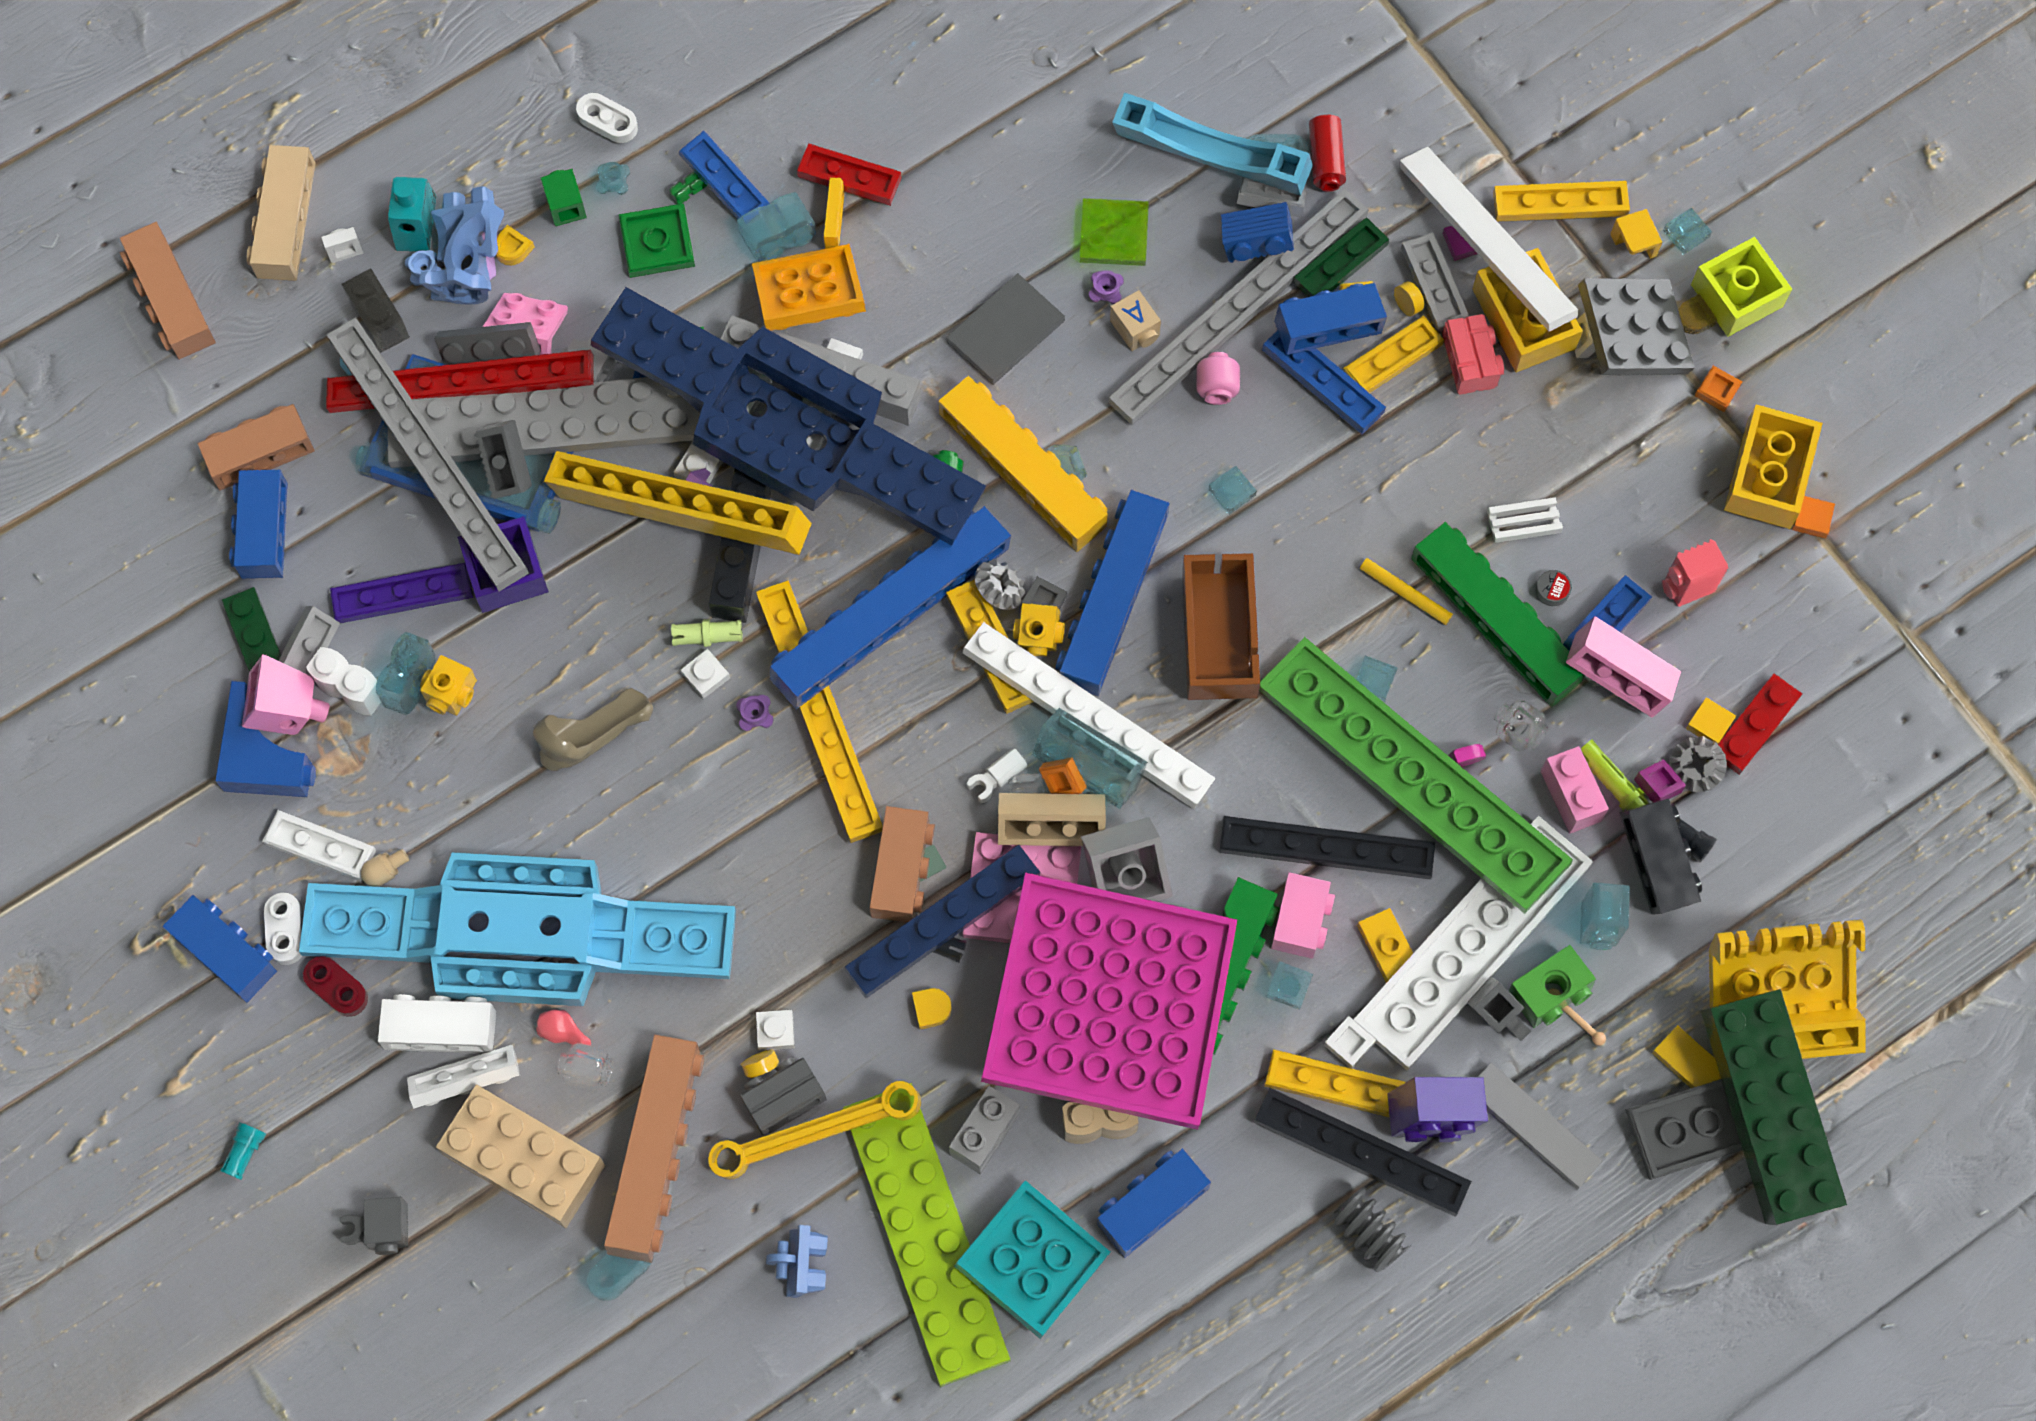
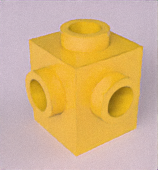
M1022 603L1021 619H1015L1013 638L1018 640L1020 647L1027 649L1026 651L1033 656L1046 657L1047 651L1056 652L1057 643H1063L1065 624L1059 622L1061 610L1057 606ZM1043 627L1042 633L1035 635L1036 629Z
M440 655L433 669H428L423 675L420 691L427 702L426 706L442 715H445L447 711L457 716L461 708H466L471 702L474 694L473 687L477 679L471 668Z

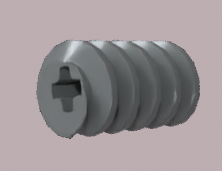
M1363 1187L1334 1212H1338L1334 1224L1338 1227L1349 1224L1344 1232V1236L1350 1238L1358 1235L1354 1247L1360 1249L1368 1246L1364 1259L1369 1261L1378 1258L1374 1270L1375 1272H1380L1398 1259L1410 1246L1404 1248L1401 1246L1406 1237L1405 1233L1396 1236L1391 1234L1396 1226L1394 1221L1385 1225L1381 1223L1387 1213L1385 1210L1373 1214L1372 1209L1377 1202L1375 1199L1366 1202L1362 1201L1366 1192V1188Z

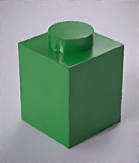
M573 168L565 171L556 170L547 176L540 177L555 227L587 218Z

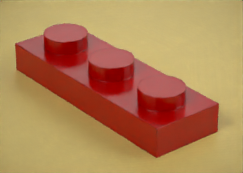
M808 143L797 169L799 178L828 187L830 178H842L844 192L891 206L902 178L901 171Z
M1774 673L1719 742V747L1725 753L1727 766L1740 775L1803 693Z

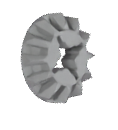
M992 559L988 563L983 562L976 570V587L982 597L991 605L999 609L1011 610L1018 607L1026 595L1025 590L1022 588L1025 581L1017 578V570H1010L1007 562L999 564L997 560ZM998 578L1003 581V582H1002V583H1003V586L1006 587L1003 591H1002L1001 581L998 580Z
M1701 736L1688 737L1676 745L1670 756L1669 766L1686 784L1685 790L1690 792H1706L1715 788L1722 781L1726 773L1727 762L1725 753L1717 742ZM1692 751H1695L1700 759L1708 760L1712 758V760H1709L1704 765L1703 778H1701L1700 773L1695 768L1683 769L1692 763Z

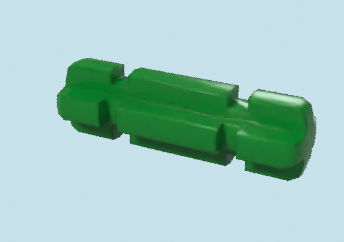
M694 171L683 178V183L677 182L670 187V195L677 204L684 203L690 198L689 194L695 195L707 186Z

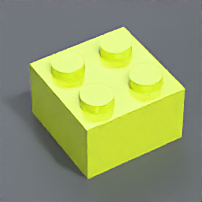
M1755 237L1700 265L1691 283V286L1727 337L1783 308L1792 291L1789 283Z

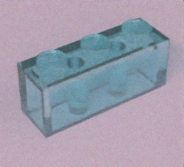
M1058 708L1041 727L1032 752L1033 756L1044 763L1072 757L1087 786L1086 789L1094 794H1105V800L1119 809L1137 791L1148 763L1061 708Z

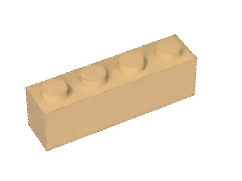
M269 145L268 157H264L262 160L264 180L263 186H259L257 189L259 210L258 216H254L252 219L253 246L249 245L247 249V264L252 267L258 279L297 281L316 165L309 147Z

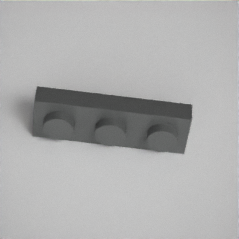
M531 322L439 331L434 338L442 361L446 365L539 355L541 352Z

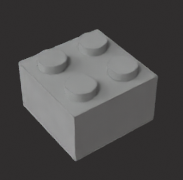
M1150 817L1081 836L1093 888L1156 902L1173 897L1161 839Z

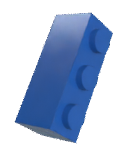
M1375 282L1365 285L1357 283L1339 291L1331 292L1326 290L1312 297L1287 299L1278 305L1274 322L1286 355L1382 334L1387 315Z
M280 469L239 471L238 483L233 485V499L235 504H237V515H232L231 529L233 535H235V546L230 547L229 559L231 567H235L242 579L283 578L288 483Z
M192 895L162 927L248 1003L277 972L270 964L274 957L259 943L254 947L250 946L244 940L248 934L233 920L228 925L219 918L223 912L208 898L202 903Z
M1183 1148L1176 1154L1172 1151L1167 1152L1155 1163V1166L1158 1168L1147 1178L1144 1174L1139 1175L1126 1187L1129 1192L1119 1201L1116 1197H1113L1099 1208L1098 1212L1101 1215L1097 1218V1226L1124 1258L1129 1256L1209 1190L1211 1181Z

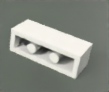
M394 995L393 1000L382 999L378 1043L384 1050L487 1053L493 1051L496 1010L491 1003L487 1002V999L482 997H467L465 1002L451 1001V998L446 996H430L429 1001L415 1000V997L410 995Z

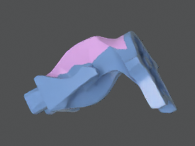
M484 186L472 188L470 204H465V196L459 192L443 194L442 209L432 210L431 214L438 233L437 260L444 262L446 269L442 271L421 272L419 284L431 290V299L434 301H448L464 305L486 302L488 300V291H491L490 280L496 276L494 257L498 252L497 231L504 217V210L494 205L493 191ZM466 256H471V265L462 270L461 264Z

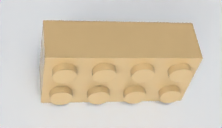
M477 1084L436 1146L444 1157L564 1228L568 1227L606 1166L596 1154Z

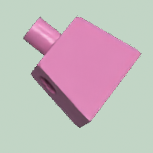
M262 654L249 672L242 727L295 735L300 732L309 719L323 723L327 718L330 705L327 702L312 698L314 680L311 676Z

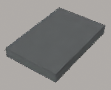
M1017 273L946 337L949 345L994 385L1065 321V315Z
M1721 1079L1625 1109L1649 1180L1743 1150Z

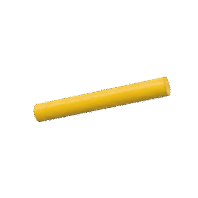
M1366 558L1360 566V570L1444 625H1447L1452 618L1453 613L1369 558Z

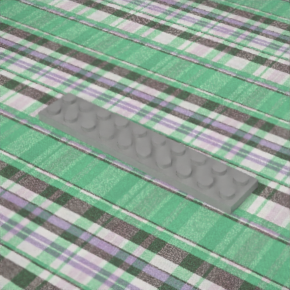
M648 377L594 382V385L537 390L533 392L412 399L454 462L483 460L480 457L481 451L478 450L480 445L476 443L478 438L474 436L475 433L486 425L515 420L524 456L551 454L556 453V451L572 452L692 441L700 413L682 396ZM388 428V463L390 467L414 466Z

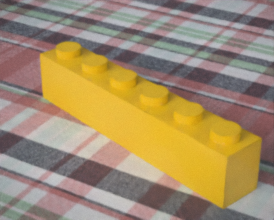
M968 375L938 400L939 415L1076 552L1080 551L1107 527L1108 510L1104 503L1095 496L1091 498L1083 490L1084 485L1080 479L1073 473L1068 475L1060 467L1061 463L1056 455L1049 450L1045 452L1037 444L1038 440L1035 435L1026 427L1022 429L1014 421L1015 418L1012 412L1005 405L999 406L992 399L989 389L983 383H976Z

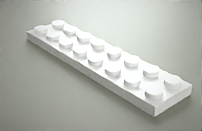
M1540 816L1531 825L1573 859L1572 865L1526 914L1521 912L1481 878L1354 1018L1357 1024L1376 1039L1375 1043L1407 1071L1468 1004L1467 1002L1495 974L1593 864L1589 857Z

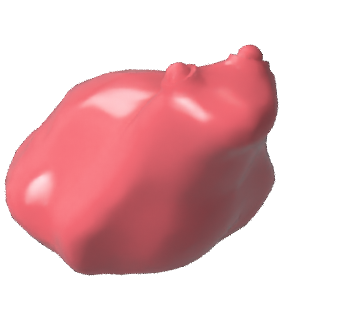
M549 1010L539 1015L536 1031L540 1037L552 1043L567 1042L578 1049L579 1052L590 1047L591 1040L576 1026L567 1011Z

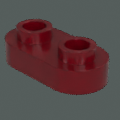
M320 956L313 958L307 963L303 971L305 984L342 1016L352 1017L360 1014L366 1008L368 1003L366 989L333 959ZM319 969H327L325 977L321 979L315 977ZM353 991V997L350 1000H342L344 992Z

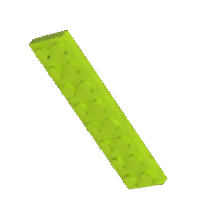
M899 1088L892 1093L889 1104L893 1109L903 1110L906 1113L913 1106L914 1096H910L905 1089ZM883 1093L844 1106L843 1109L875 1099L877 1097L882 1096ZM921 1108L909 1120L901 1121L889 1116L851 1129L940 1387L1011 1362L988 1295L954 1267L970 1247Z

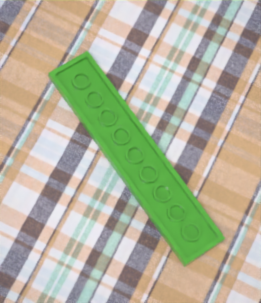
M1306 637L1260 681L1259 691L1524 914L1572 865L1573 859Z

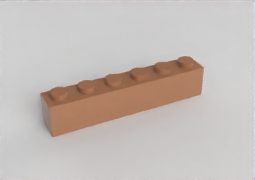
M654 1035L604 1244L607 1254L610 1256L652 1263L654 1252L660 1253L664 1231L659 1230L662 1216H669L672 1204V1195L668 1194L670 1181L677 1180L680 1169V1159H676L678 1146L685 1145L688 1135V1124H684L686 1112L693 1111L696 1100V1090L692 1089L695 1076H701L704 1065V1055H700L697 1042Z

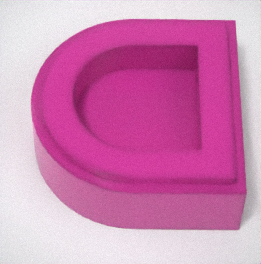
M1480 744L1455 749L1448 755L1461 767L1474 764L1486 758L1483 745Z

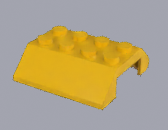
M1861 919L1844 921L1843 925L1840 921L1832 922L1826 934H1822L1819 924H1809L1807 928L1805 925L1774 927L1771 932L1768 928L1758 930L1754 941H1749L1745 930L1737 931L1735 935L1732 932L1715 933L1709 947L1710 1008L1781 989L1802 1059L1866 1053V1019L1857 1009L1856 947L1861 952L1865 951V926Z

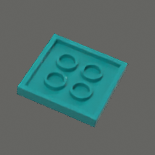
M1025 1180L954 1267L1041 1339L1111 1251Z

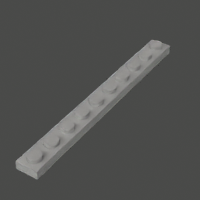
M1342 190L1293 234L1294 250L1292 252L1287 250L1285 253L1282 252L1278 255H1269L1109 397L1108 403L1133 425L1194 371L1202 359L1215 352L1294 281V277L1366 218L1369 209L1348 190Z
M354 318L328 333L327 337L497 590L501 591L529 574L516 551L359 321Z

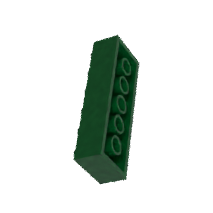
M1781 989L1701 1010L1765 1224L1778 1225L1847 1205Z

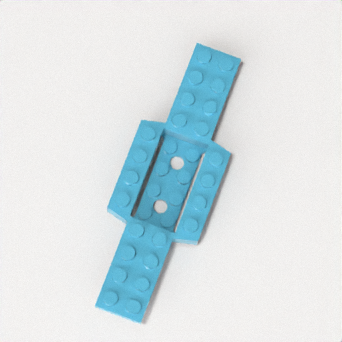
M452 852L441 882L437 886L409 889L308 883L299 953L302 956L315 957L325 956L431 963L435 992L438 996H446L451 999L465 1000L467 997H482L487 999V1001L584 1006L596 972L730 979L736 908L735 906L628 901L602 895L598 867L594 860ZM477 913H483L489 918L487 928L481 932H474L469 928L470 918ZM548 917H555L561 922L559 932L552 936L544 935L540 930L542 921ZM448 952L575 958L579 964L445 957V954Z

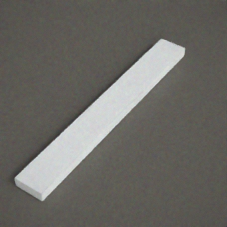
M1425 147L1400 160V169L1549 332L1578 317L1576 306L1429 147Z

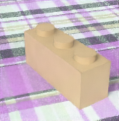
M999 793L998 845L1083 846L1081 836L1105 830V794Z

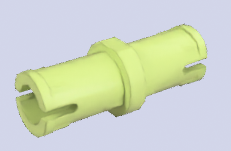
M703 619L702 623L671 624L672 645L704 644V647H709L712 643L743 642L742 621L710 622V619Z

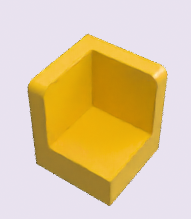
M1647 209L1616 218L1610 233L1614 244L1618 245L1625 242L1629 253L1632 255L1646 251L1651 259L1657 257L1662 245V240Z

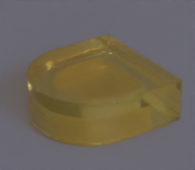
M1700 294L1683 302L1678 309L1684 332L1688 334H1700L1715 326L1718 321Z

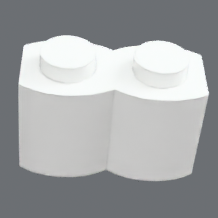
M320 647L306 666L313 680L324 693L335 698H343L345 703L357 713L372 716L385 698L382 688L370 671L358 665H349L345 657L333 649Z

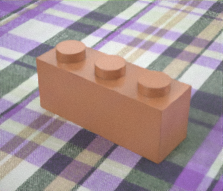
M294 404L276 407L267 415L257 419L245 420L231 430L213 433L206 440L197 443L210 475L220 491L233 486L234 483H238L239 471L271 470L315 452Z
M886 806L870 902L871 918L908 923L914 918L915 912H922L924 892L919 891L921 878L927 879L930 858L924 857L926 845L933 844L935 824H929V812Z

